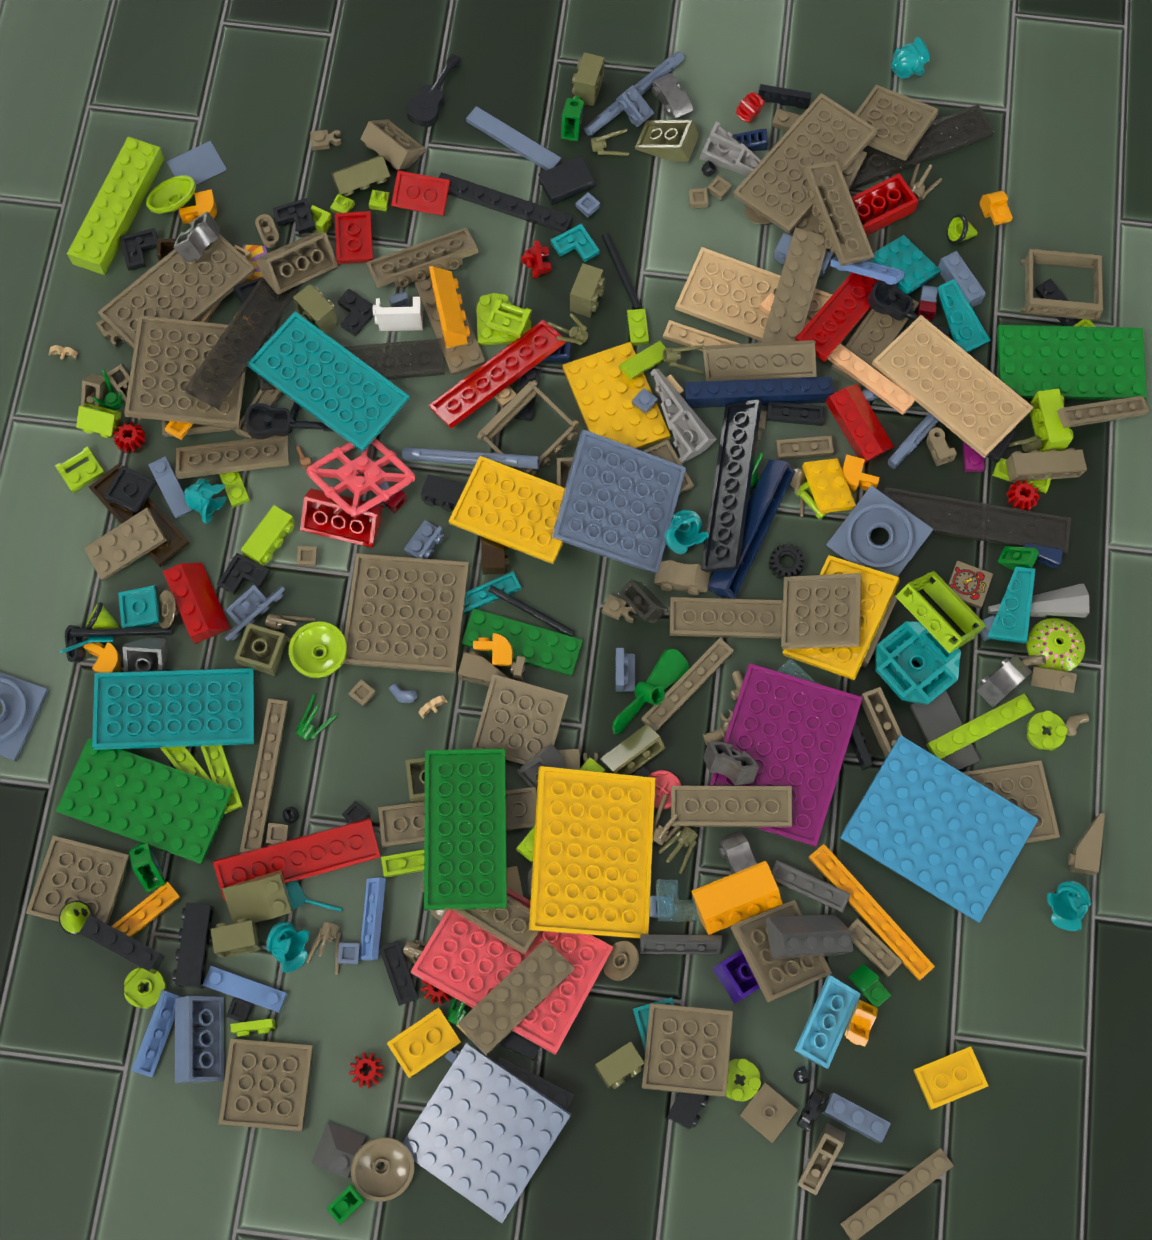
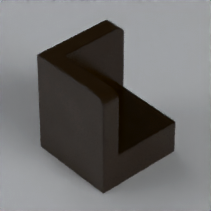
M157 239V257L159 261L174 250L176 239Z

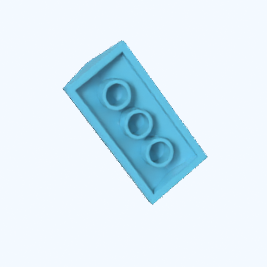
M828 975L795 1051L804 1058L828 1069L861 993Z

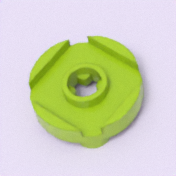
M1051 711L1035 714L1028 721L1026 727L1028 741L1039 750L1052 751L1057 749L1065 741L1068 732L1064 721ZM1042 727L1049 728L1051 735H1044Z
M136 968L128 974L124 981L125 998L131 1005L137 1008L149 1009L155 1006L161 991H166L167 989L165 979L158 970L153 974L143 968ZM142 983L150 984L148 992H140L142 989L140 985Z
M746 1059L729 1061L726 1097L741 1102L751 1099L757 1094L761 1085L760 1073L757 1067ZM739 1074L740 1077H745L743 1086L735 1084V1075Z

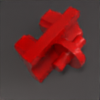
M534 241V246L526 250L525 255L521 256V263L527 265V268H531L532 277L538 279L540 274H548L550 272L551 264L550 262H542V259H547L549 255L548 247L540 246V241Z

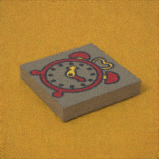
M957 561L948 586L966 604L981 609L993 573Z

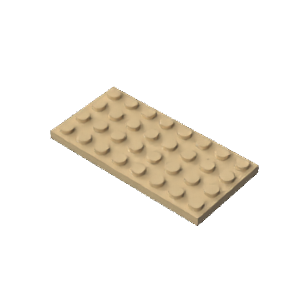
M701 247L676 303L675 310L762 341L769 315L762 311L759 306L770 293L776 294L781 276ZM815 288L807 315L809 321L818 313L832 294Z
M922 315L872 362L875 368L912 396L917 403L983 458L1034 408Z

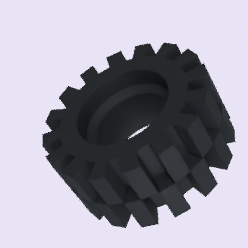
M786 543L782 547L779 545L771 553L769 569L772 570L773 575H777L778 579L783 577L784 580V577L798 576L804 566L803 552H799L797 546L793 548V544L787 546ZM789 556L793 559L794 565L791 568H784L780 565V558Z

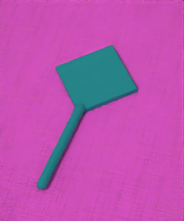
M114 636L88 637V640L62 649L60 653L63 654L91 642H113Z
M297 881L286 884L293 906L292 910L304 903L338 912L343 910L336 906L307 899Z

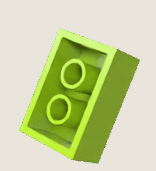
M1059 389L1038 391L1030 403L1034 407L1030 412L1034 433L1040 438L1042 443L1039 451L1047 452L1052 449L1064 451L1073 439L1072 429H1069V427L1063 428L1057 413L1059 409L1064 408V397L1060 394Z

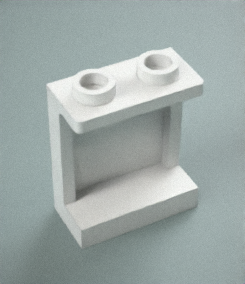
M413 297V307H382L380 298H376V305H373V316H375V324H378L379 331L423 330V311L420 297Z

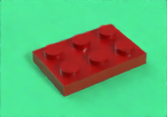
M397 171L391 206L444 216L451 181Z
M371 212L335 213L337 264L364 263L373 260Z

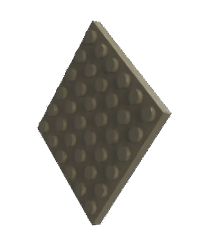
M139 315L124 411L125 417L239 428L251 327Z
M356 554L344 634L347 643V654L343 664L456 674L469 562Z

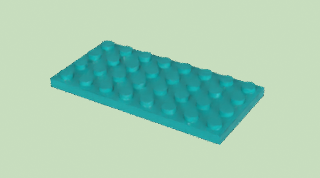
M294 312L247 363L250 369L361 452L366 450L410 400L408 394L297 312Z
M253 668L94 674L93 750L254 744Z

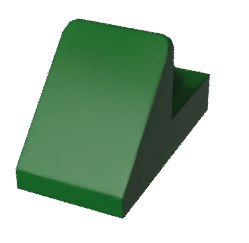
M1005 546L997 562L1013 571L1016 567L1032 568L1039 551L1036 548Z
M864 964L848 976L855 987L874 1007L880 1006L891 996L878 979L880 977Z
M350 1184L326 1209L340 1225L365 1202V1199Z

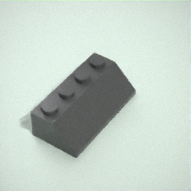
M835 914L766 918L772 959L838 956L853 951L850 930Z

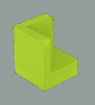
M312 205L311 212L316 230L313 232L327 233L333 223L331 213Z

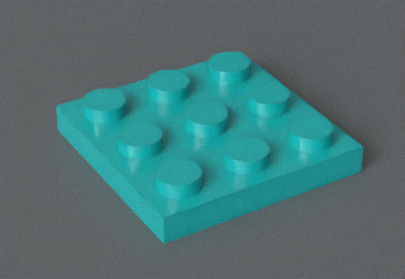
M904 235L874 252V258L870 261L904 271L903 279L895 285L901 292L907 295L938 276L941 272Z

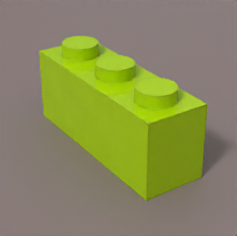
M273 505L241 548L244 557L262 566L265 563H269L273 552L283 544L284 537L294 529L295 522L293 517Z

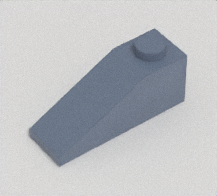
M163 457L148 464L175 519L192 512L193 510L185 503L184 492L167 458Z

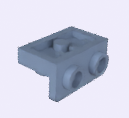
M633 85L616 98L618 106L627 113L631 123L637 127L654 114Z
M424 520L404 548V552L413 558L429 559L434 552L433 549L436 544L439 545L444 539L443 528L441 526L437 528Z
M616 648V692H634L635 654H624V648Z

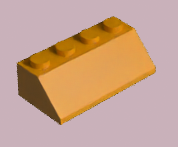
M431 266L429 267L431 283L446 348L468 344L467 337L470 336L468 326H464L463 322L466 320L465 311L460 309L462 298L461 294L456 292V289H459L457 278H453L452 271Z
M766 861L691 891L700 922L708 935L783 905L779 889Z

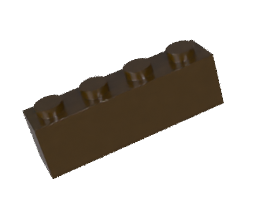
M481 536L483 575L506 574L505 567H509V556H505V550L508 547Z

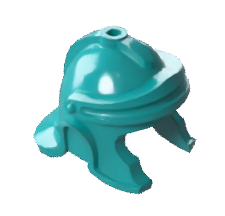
M916 37L913 43L904 45L901 49H896L891 62V68L896 76L908 79L912 74L919 76L924 74V64L930 60L929 51L924 41L920 37Z
M200 478L197 483L185 489L184 500L186 505L202 516L204 524H209L212 521L214 511L219 510L225 504L226 496L211 498L213 494L221 492L225 484L211 486L208 479Z
M681 510L673 514L670 528L665 533V541L674 553L684 554L689 546L703 542L709 535L707 532H701L702 521L697 513L691 510Z
M1066 881L1057 887L1056 893L1047 894V903L1053 910L1051 916L1052 923L1058 928L1068 931L1082 929L1081 920L1084 918L1088 906L1091 905L1089 893L1083 885L1076 881Z
M279 922L270 930L267 938L268 952L271 951L277 961L282 963V971L284 973L292 972L306 962L308 953L305 950V943L309 940V930L306 929L298 932L295 926L289 922Z

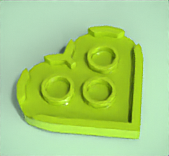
M492 293L480 297L476 309L479 346L508 345L518 339L512 335L486 327L487 320L497 298L511 304L507 295ZM500 309L502 312L522 318L521 315ZM530 319L526 324L523 334L529 331L532 327Z

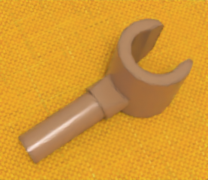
M298 445L296 449L300 456L301 466L303 469H307L308 466L312 465L311 458H305L301 447Z

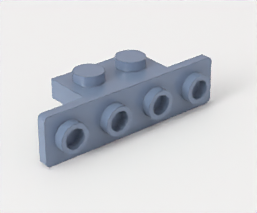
M252 585L225 609L226 613L237 625L223 638L227 641L229 639L232 641L241 634L240 630L244 626L246 627L248 623L252 624L255 621L254 617L260 613L262 615L270 608L268 605L273 600L277 602L284 595L282 592L285 588L283 586L278 587L266 598L255 585Z

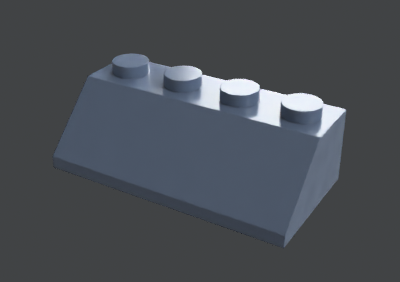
M186 996L175 999V1084L224 1081V997Z

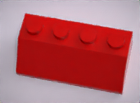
M900 173L852 197L866 236L914 213L918 203V199Z
M858 384L845 387L827 398L825 401L826 405L856 456L865 459L864 464L894 448Z
M311 488L304 496L300 531L373 548L381 523L383 505L377 504L366 512L357 515V517H351L331 498H327L324 491ZM339 495L347 504L353 505L354 498ZM360 500L359 506L363 505L367 501Z
M202 562L181 563L163 571L190 638L195 644L231 629Z

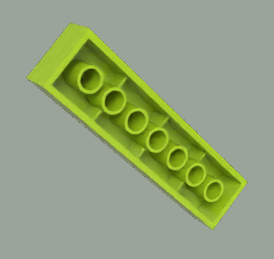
M127 137L67 252L73 265L102 275L106 274L121 245L120 236H124L128 232L164 161L160 147Z

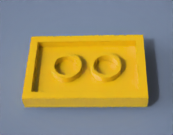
M838 458L804 462L802 468L820 514L853 510L856 504L847 481L843 476Z
M438 1007L387 1042L410 1079L448 1053L449 1050L451 1051L461 1044V1041Z
M971 1046L913 1070L930 1110L988 1087V1083Z

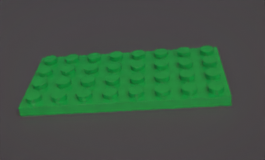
M997 326L998 377L1022 398H1034L1038 391L1059 389L1064 399L1117 400L1143 396L1144 399L1147 398L1143 328Z
M88 738L56 812L143 844L149 843L154 848L203 865L234 790L121 749L93 750L92 739Z
M505 749L425 750L424 910L507 909Z

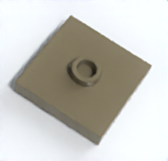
M764 1083L739 1116L770 1143H773L798 1109L768 1084Z

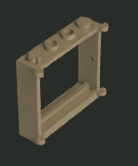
M1029 249L1026 259H1021V265L1025 266V308L1021 307V313L1096 321L1101 319L1103 311L1102 256ZM1033 263L1093 269L1094 303L1033 298Z
M536 380L530 381L477 436L479 441L483 439L496 453L503 454L491 440L538 395L570 428L540 456L539 469L528 468L524 472L534 477H537L538 471L542 467L545 468L550 464L551 458L555 454L558 455L564 450V445L568 441H573L579 431L577 427L579 422L577 420L572 422L536 387L538 384Z

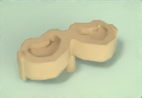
M54 345L50 347L48 355L60 354V359H64L65 355L76 359L78 352L70 347L64 348Z
M443 695L438 696L427 702L418 713L424 719L431 710L437 713L436 707L448 703Z

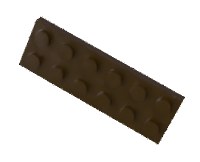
M117 464L90 485L89 489L122 524L136 514L104 498V495L121 469V466ZM148 497L140 512L145 508L150 509L167 541L147 554L161 567L190 543Z

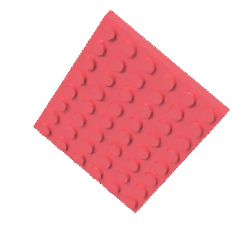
M507 888V895L530 909V900ZM447 910L413 966L411 973L474 1008L546 939L575 969L512 1031L556 1055L608 959L613 946L593 935L539 931L529 949L523 955L456 912Z

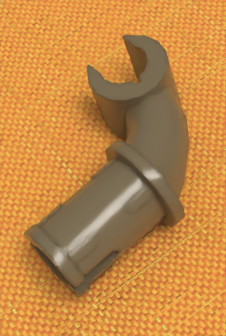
M730 709V717L728 719L721 712L722 728L720 726L718 730L703 734L706 746L708 742L724 741L733 715Z

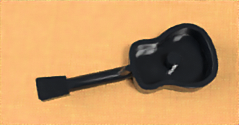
M451 54L434 85H423L419 93L408 101L406 113L412 123L422 127H430L437 122L439 109L444 103V94L439 88L451 69L460 63V57Z
M879 280L870 290L868 304L874 311L890 315L898 321H901L905 316L912 321L919 317V315L913 312V299L901 292L895 284H887L885 281ZM934 325L948 337L950 328Z
M264 403L251 405L246 413L247 432L256 439H264L275 435L287 436L290 428L333 431L322 422L294 421V419L290 418L288 409L274 408Z

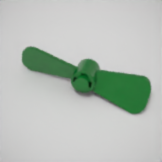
M666 649L647 681H641L636 685L634 691L636 699L615 718L612 725L613 734L620 735L645 702L659 705L664 699V690L689 670L688 661L678 650Z

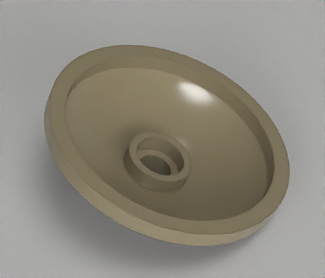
M378 1137L362 1145L353 1157L350 1170L351 1179L357 1191L369 1200L382 1202L394 1199L407 1189L413 1178L414 1160L412 1154L405 1144L395 1138ZM378 1162H384L383 1166L377 1167Z

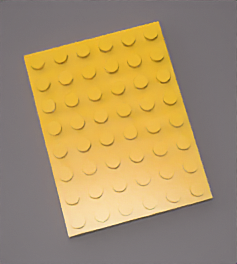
M539 767L529 930L640 939V935H648L655 778Z

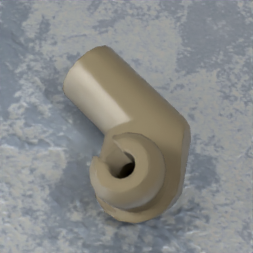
M1044 655L1029 656L1021 661L1027 667L1045 665L1046 658Z
M740 671L732 673L736 685V690L731 691L732 700L738 699L744 681Z
M1087 713L1073 715L1067 719L1065 726L1068 730V736L1077 734L1076 729L1079 724L1089 722Z

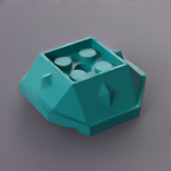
M905 622L876 645L875 671L901 700L928 705L957 682L961 650L958 648L949 653L920 622ZM912 661H917L920 667H914Z

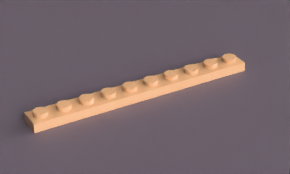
M770 293L759 306L768 315L770 314L775 297L773 293ZM806 319L804 328L810 322L808 319ZM842 344L828 358L829 361L902 415L915 402L912 396Z

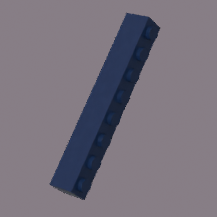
M832 377L685 382L684 400L691 408L725 407L726 404L760 400L762 405H768V401L795 404L825 403L827 398L834 394Z
M769 459L747 506L739 570L714 572L708 587L716 596L735 599L794 476L795 470L787 461Z

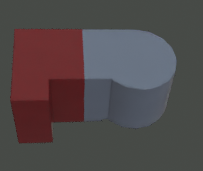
M923 285L917 315H922L926 320L932 321L936 313L938 287Z
M387 481L378 485L381 490L390 488ZM400 490L398 493L390 496L389 500L386 502L382 501V503L395 514L407 502V496Z

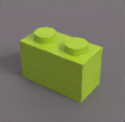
M88 403L80 405L76 428L83 429L82 431L85 433L96 432L100 433L101 437L111 438L114 432L118 431L117 426H120L121 412Z

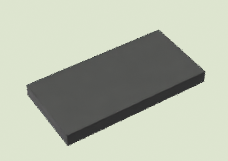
M944 691L928 705L919 703L910 705L927 744L963 725L947 691ZM972 744L941 759L957 770L980 762Z

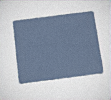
M211 141L167 161L174 176H190L196 185L227 170Z

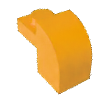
M212 189L194 193L196 205L179 209L183 224L191 223L207 211L215 219L217 207Z
M1004 191L983 195L979 202L984 217H991L994 226L1011 222L1013 219L1007 205L1008 197Z
M846 455L842 472L850 491L855 493L857 487L867 491L871 485L876 488L880 477L861 473L865 459Z
M493 633V641H490V638H478V641H473V649L475 651H492L493 666H512L514 652L511 644L505 637Z
M91 642L84 645L88 653L98 657L92 668L95 673L120 672L122 658L111 643L108 642L106 646L99 642Z
M859 1000L844 1034L846 1038L856 1045L866 1046L871 1027L877 1017L878 1008Z

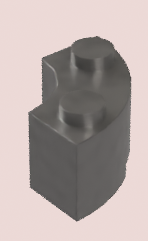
M669 73L651 81L653 85L652 92L664 105V111L668 117L676 119L693 111L685 90H680L679 81L674 75Z
M208 211L189 223L191 227L185 233L181 232L175 241L174 249L186 263L198 260L206 247L219 237L220 226Z
M1016 655L1011 659L1007 657L999 664L1001 668L991 677L987 675L979 683L981 687L977 692L992 707L996 706L1032 673Z
M708 742L703 759L710 773L725 775L734 785L751 784L754 782L759 767L745 751L741 753L733 749L732 745L728 743Z
M742 831L719 839L721 848H718L723 860L726 859L732 874L757 864Z

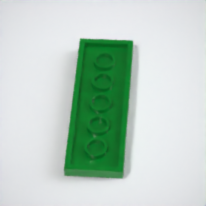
M473 608L461 644L473 649V641H478V638H490V641H493V633L505 637L511 644L514 652V661L517 660V656L525 657V664L572 677L583 640ZM483 651L492 654V651Z

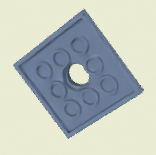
M871 485L826 544V547L846 561L898 577L933 529ZM875 528L887 530L889 540L885 544L876 545L871 541L870 534Z
M0 673V703L3 708L0 715V756L16 762L49 690Z

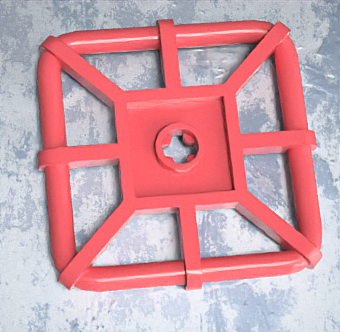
M377 438L371 444L384 457L376 462H373L368 457L369 446L362 452L361 456L352 461L349 460L344 453L355 448V446L348 442L340 448L336 447L332 453L307 467V475L325 492V496L331 498L351 517H357V515L366 512L382 501L386 502L390 496L415 480V474L396 457L394 451L389 450ZM336 458L344 464V466L337 470L319 469ZM392 462L404 474L385 473L381 468ZM320 477L337 478L341 483L335 487H330ZM385 481L398 482L387 490H381L378 485ZM347 488L354 494L352 506L347 504L338 495ZM372 490L377 495L359 506L360 496Z

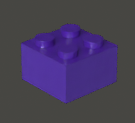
M742 950L712 968L734 1004L760 988Z

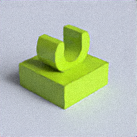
M372 190L369 209L387 211L390 192Z
M338 194L330 207L331 212L350 213L355 202Z

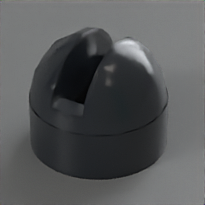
M709 160L703 164L701 169L705 176H712L717 172L716 166Z
M287 807L284 809L282 816L287 823H295L299 818V812L294 807ZM289 810H291V813H292V816H293L292 819L289 818V815H288V812H287V811H289Z
M805 1066L799 1067L794 1071L793 1077L797 1083L806 1084L810 1082Z

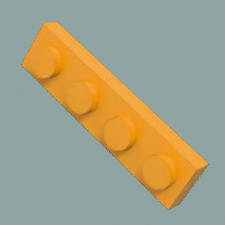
M167 881L166 885L157 889L111 927L132 938L181 897Z

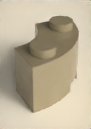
M673 560L662 561L658 573L655 574L654 584L661 586V589L664 591L675 590L687 592L690 595H699V593L707 592L711 572L706 573L702 571L699 564H683Z

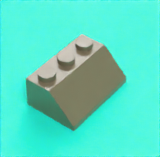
M389 119L369 121L360 139L366 143V147L375 150L378 156L383 155L384 159L389 161L391 166L397 170L409 168L426 151L425 147Z

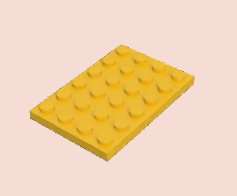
M631 342L563 364V371L588 431L635 449H641L670 439V433L657 403L647 414H644L632 405V400L643 388L652 395L653 393L644 373L629 380L619 368L622 362L636 355Z
M479 456L449 519V524L554 564L563 542L553 539L551 536L565 488Z
M828 555L819 575L861 573L860 647L784 649L783 655L855 680L900 582L899 577Z

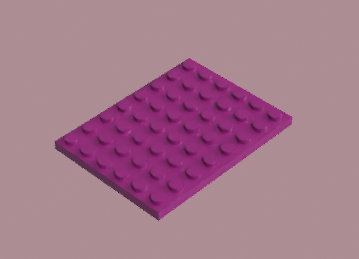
M749 663L723 743L731 744L733 749L741 753L745 751L755 760L759 769L754 782L751 784L734 785L725 775L713 773L709 786H792V827L754 828L817 847L863 697Z

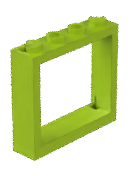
M935 571L908 583L895 596L949 653L974 639L987 626ZM931 577L936 580L933 584L929 581ZM923 589L966 635L961 637L918 591ZM977 623L979 627L974 628L973 625ZM955 636L958 640L953 641L951 638Z

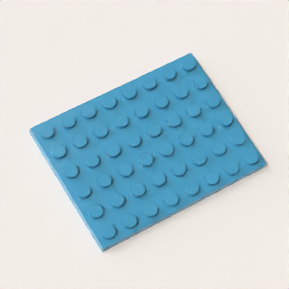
M900 735L839 838L975 922L980 923L1038 819Z

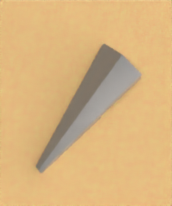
M717 121L699 157L700 160L706 162L709 160L714 165L746 177L761 162V159L744 144L737 142L730 132L727 133L720 127V123Z
M654 368L650 373L651 376H654L657 385L656 391L660 394L661 406L669 430L673 433L674 445L678 448L680 454L679 460L681 463H685L705 452L717 439L662 372Z
M1077 584L1032 596L1030 617L1053 615L1085 618L1090 613L1089 593L1084 584ZM1000 604L989 606L988 614H997Z

